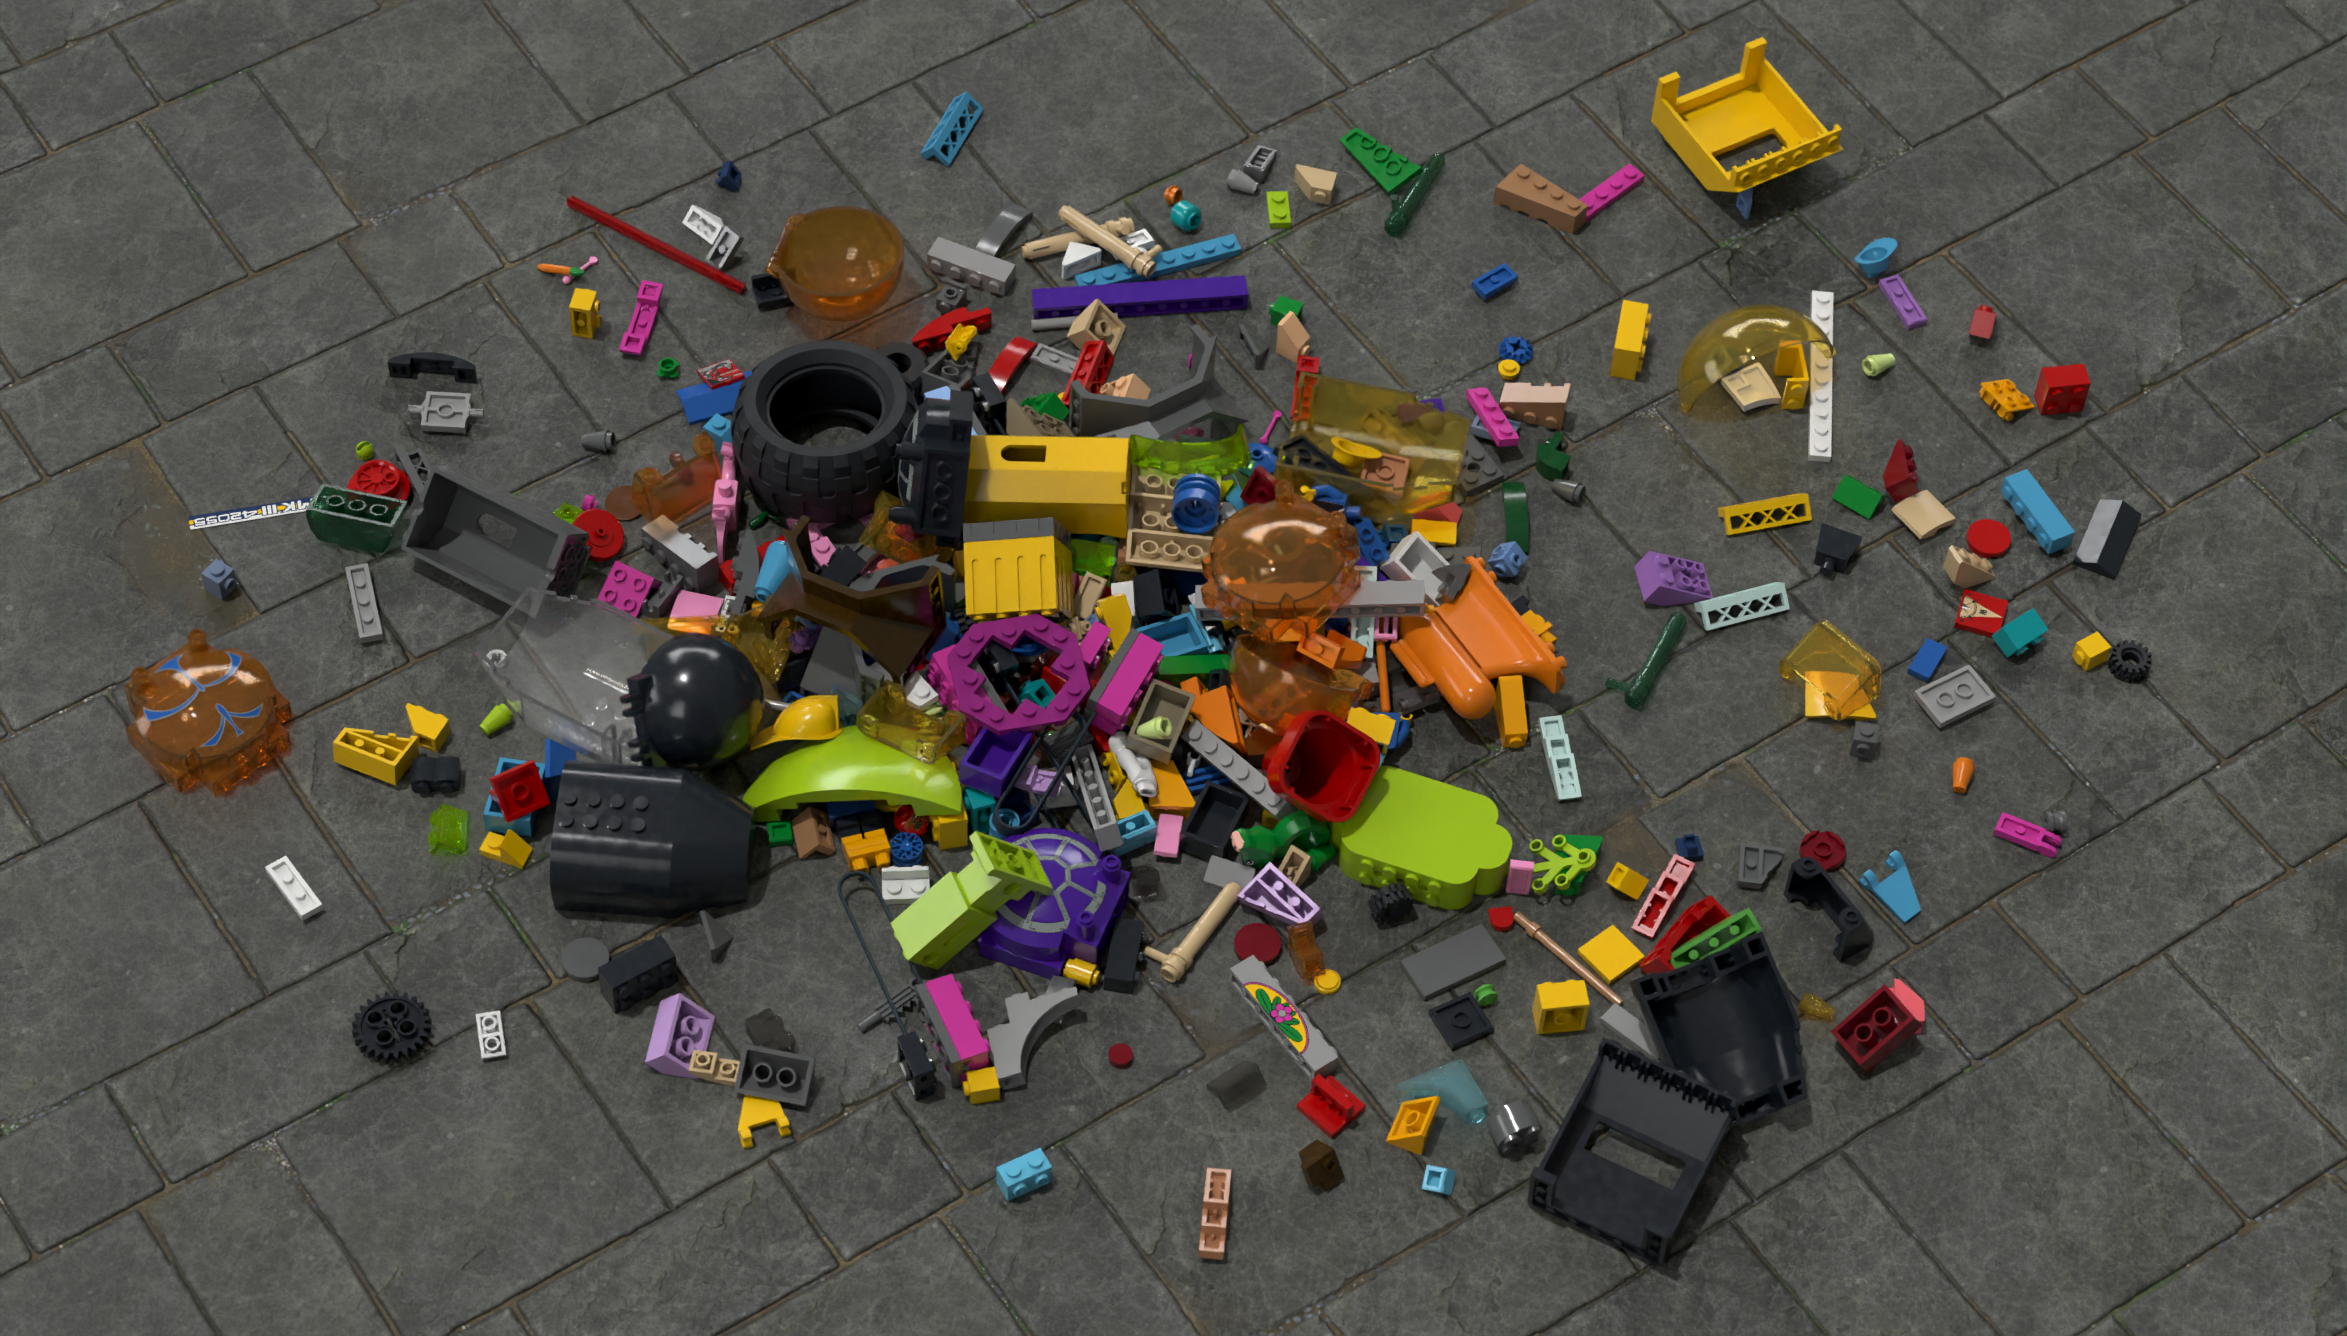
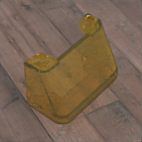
M1825 619L1816 623L1779 661L1778 670L1781 676L1789 680L1796 678L1797 674L1824 696V710L1838 721L1881 697L1882 672L1878 661Z

